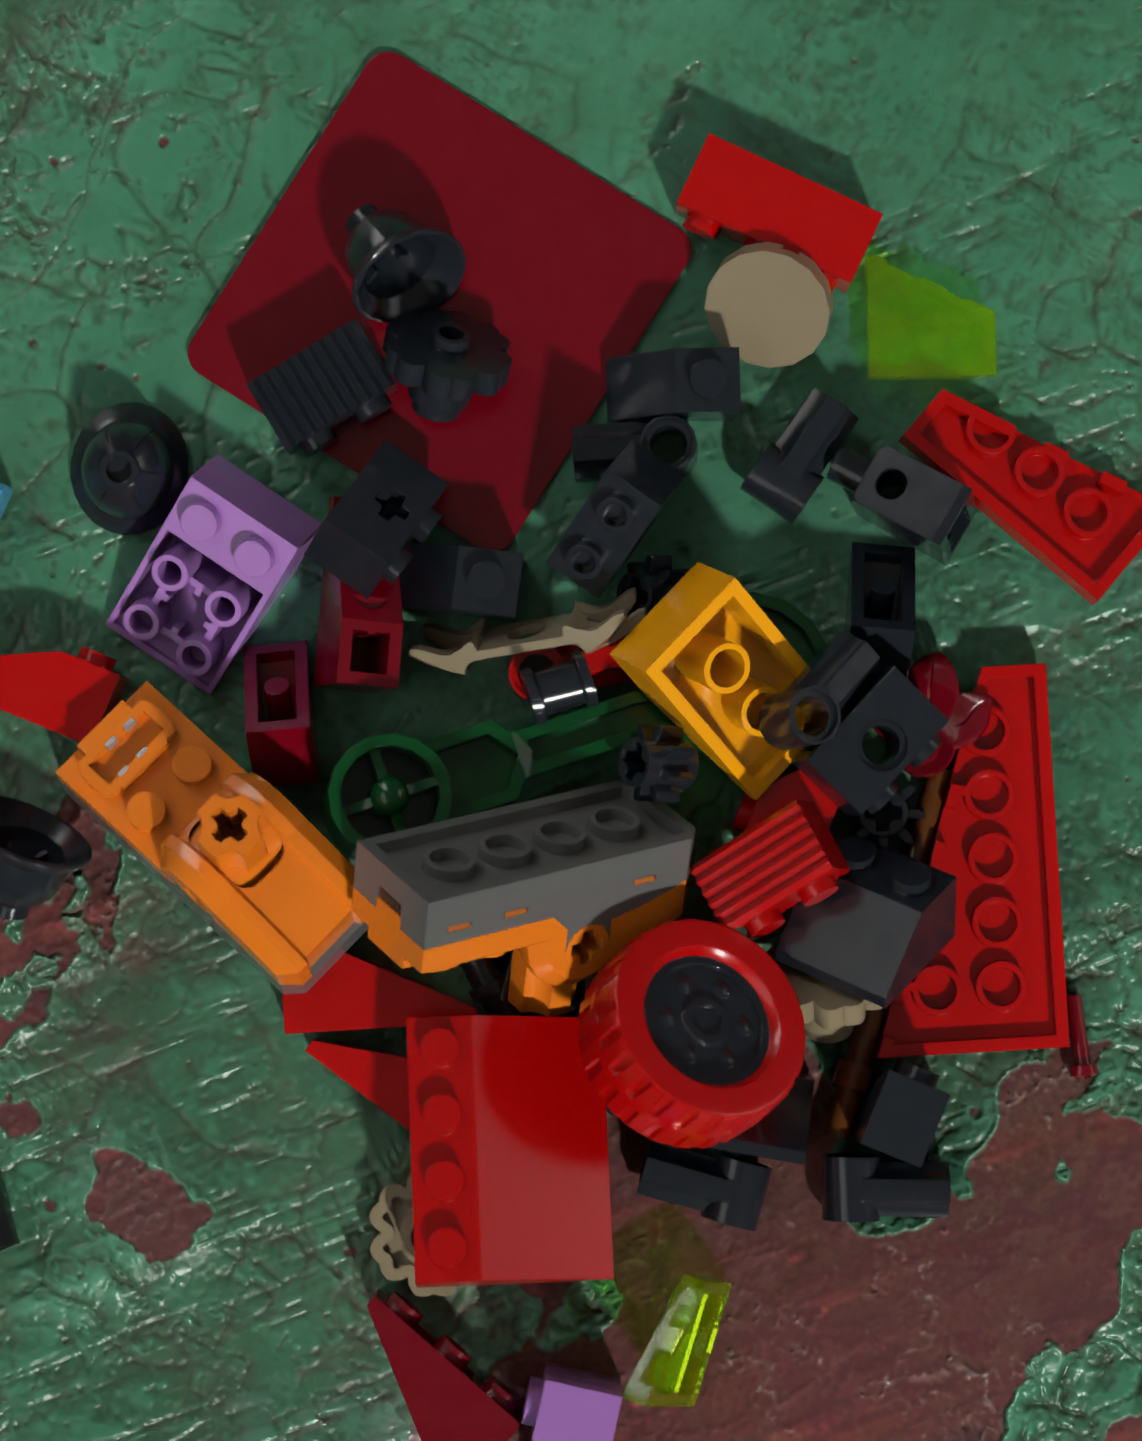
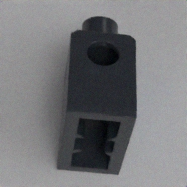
M844 445L837 453L827 473V479L854 493L851 502L858 516L945 566L977 512L971 488L886 445L880 447L874 459ZM900 486L906 489L896 499L889 500L883 498L886 490L891 487Z

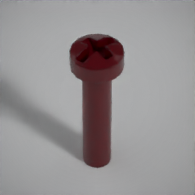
M1067 996L1068 1019L1075 1066L1069 1067L1070 1077L1080 1080L1091 1078L1098 1074V1066L1090 1062L1082 996Z

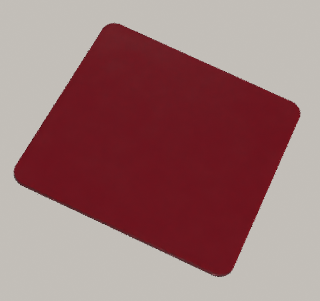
M382 52L373 56L360 73L194 335L188 348V358L191 366L199 375L263 415V411L247 387V384L273 367L280 365L284 360L291 358L296 353L314 344L317 340L324 338L327 334L347 324L350 320L357 319L384 363L386 353H384L382 347L386 327L389 323L376 322L364 317L356 310L352 301L353 279L346 262V242L350 234L346 231L345 225L349 216L361 206L373 204L379 211L386 209L402 211L414 217L427 228L444 230L453 235L461 243L465 252L466 270L456 292L437 309L463 312L470 317L472 323L492 324L499 330L500 334L509 339L510 348L508 355L513 361L507 385L499 388L498 393L494 396H483L473 393L469 405L462 410L459 418L450 422H435L419 416L412 409V399L408 394V386L401 385L396 381L394 375L390 374L398 388V391L388 396L393 404L392 407L367 423L360 424L355 416L334 429L338 439L323 449L322 452L360 474L380 446L387 440L448 483L447 488L435 505L444 512L443 517L438 523L439 525L476 548L502 551L513 542L571 450L572 426L586 425L605 396L606 358L630 355L688 264L691 256V244L687 235L680 228L407 58L395 52Z

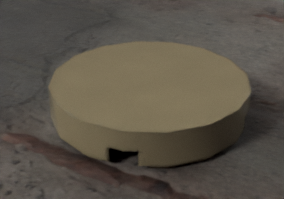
M763 242L745 245L725 257L708 284L705 301V312L710 330L723 347H739V357L742 361L767 368L794 365L812 354L829 329L834 306L829 281L815 261L801 252L797 255L790 250L783 249L784 245Z

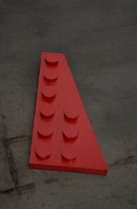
M1046 663L979 668L973 692L991 696L990 720L983 735L977 741L957 750L927 865L956 876L955 936L889 1005L876 1058L1070 1047Z

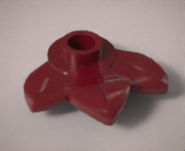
M933 651L923 656L913 664L908 673V680L949 720L936 734L942 742L935 752L921 765L913 767L909 764L904 769L906 773L915 777H931L942 772L952 761L956 749L977 741L983 735L991 716V696L977 692L961 694L956 671L941 651ZM872 727L879 735L884 737L878 729Z

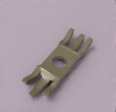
M633 587L623 592L607 605H590L576 601L572 613L493 627H490L488 620L484 617L465 630H454L442 625L427 623L422 628L425 638L444 649L418 644L412 645L407 653L409 658L422 664L463 675L470 671L474 661L558 646L576 645L586 654H590L628 634L646 616L647 609L646 607L640 608L627 615L637 600V589ZM538 633L532 637L515 640L527 634Z

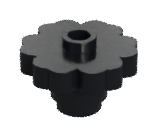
M437 308L426 309L422 317L410 313L399 314L395 321L387 325L382 347L384 353H386L384 369L394 375L398 383L408 386V394L412 399V409L419 416L435 422H450L459 418L462 410L469 405L473 393L483 396L496 395L499 388L504 387L508 383L513 360L508 355L510 348L509 339L500 334L495 326L488 323H472L470 317L463 312L445 311Z

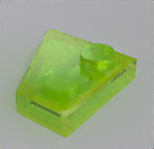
M866 256L867 381L988 379L996 377L995 311L970 299H961L948 293L945 287L924 277L919 279L887 264V260L880 256Z
M683 1275L680 1283L673 1290L668 1306L625 1387L623 1399L644 1407H695L730 1292L731 1283L707 1275Z

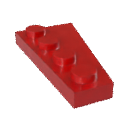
M944 389L938 393L899 439V442L928 467L971 488L976 507L1091 605L1095 604L1142 549V493L1126 486L1127 481L1105 470L1100 473L1070 458L1069 452L1049 442L1043 444L1017 431L1016 425Z

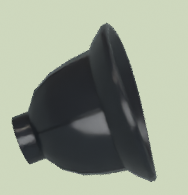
M373 204L361 206L349 216L345 225L346 231L350 234L346 242V262L353 279L352 301L356 310L364 317L383 323L395 321L396 317L402 313H410L422 317L426 309L439 308L456 292L466 270V255L461 243L453 235L444 230L427 228L414 217L395 209L379 211Z
M139 402L120 403L105 408L93 417L81 431L71 458V482L74 495L80 507L92 522L107 531L120 535L141 534L155 529L163 523L186 486L189 475L186 444L178 427L165 413L153 406Z
M0 796V917L9 920H23L28 917L30 907L43 904L53 897L67 881L71 872L86 866L92 858L93 850L85 837L62 819L32 804L5 796Z

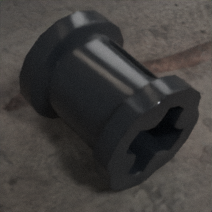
M581 650L572 653L571 661L537 672H533L529 667L520 670L525 694L537 726L547 723L548 715L582 704H586L590 709L599 706L593 678Z

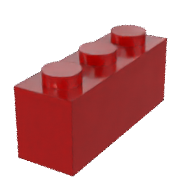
M710 133L677 200L675 214L685 218L682 226L702 238L716 241L720 234L742 244V247L772 242L784 245L783 249L790 250L797 255L799 252L814 260L826 276L831 293L834 288L845 293L847 292L883 216L881 212Z

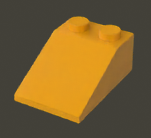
M697 562L609 653L645 696L676 726L683 727V733L754 800H757L803 748L790 750L774 748L766 742L760 732L758 719L760 709L765 700L773 694L784 692L806 668L807 664L733 576ZM796 706L795 721L802 731L805 722L804 715L801 709Z

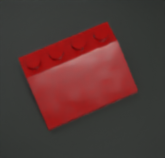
M458 1015L406 1018L415 1284L417 1288L614 1279L606 1104L594 1089L583 1065L578 1044L579 1017Z

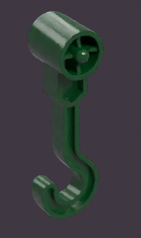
M756 592L748 593L807 665L826 646L813 621L790 603ZM639 690L600 702L599 706L591 709L585 707L549 719L547 723L539 726L534 724L512 731L504 729L490 719L424 742L396 733L369 736L346 751L328 778L322 800L325 827L336 846L356 861L357 841L512 805L518 800L524 782L621 749L628 739L638 737L637 726L640 724L654 726L676 725ZM683 733L681 741H687L691 743L695 747L699 756L711 760L691 739H689Z

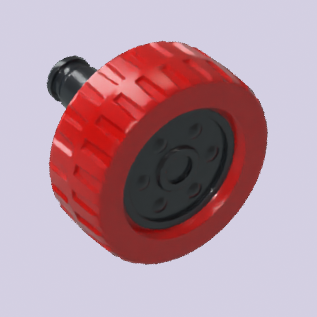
M681 919L679 921L659 923L651 929H646L628 942L609 959L590 982L579 1011L578 1044L581 1058L590 1082L606 1104V1111L610 1115L621 1119L637 1133L651 1140L687 1149L692 1147L708 1148L714 1147L720 1142L726 1143L753 1127L779 1105L792 1090L795 1079L800 1075L806 1035L804 1018L796 993L785 973L770 955L757 943L740 932L719 923L698 919Z

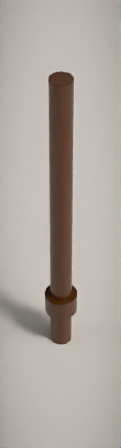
M944 769L937 775L924 778L916 809L925 812L926 819L920 821L912 820L909 833L913 836L915 843L913 845L906 843L903 855L927 864L951 778V771ZM885 1008L866 1010L865 1020L861 1024L854 1026L845 1060L838 1058L831 1082L837 1084V1088L824 1130L826 1135L846 1141L849 1140L862 1092L869 1093L875 1068L869 1067Z

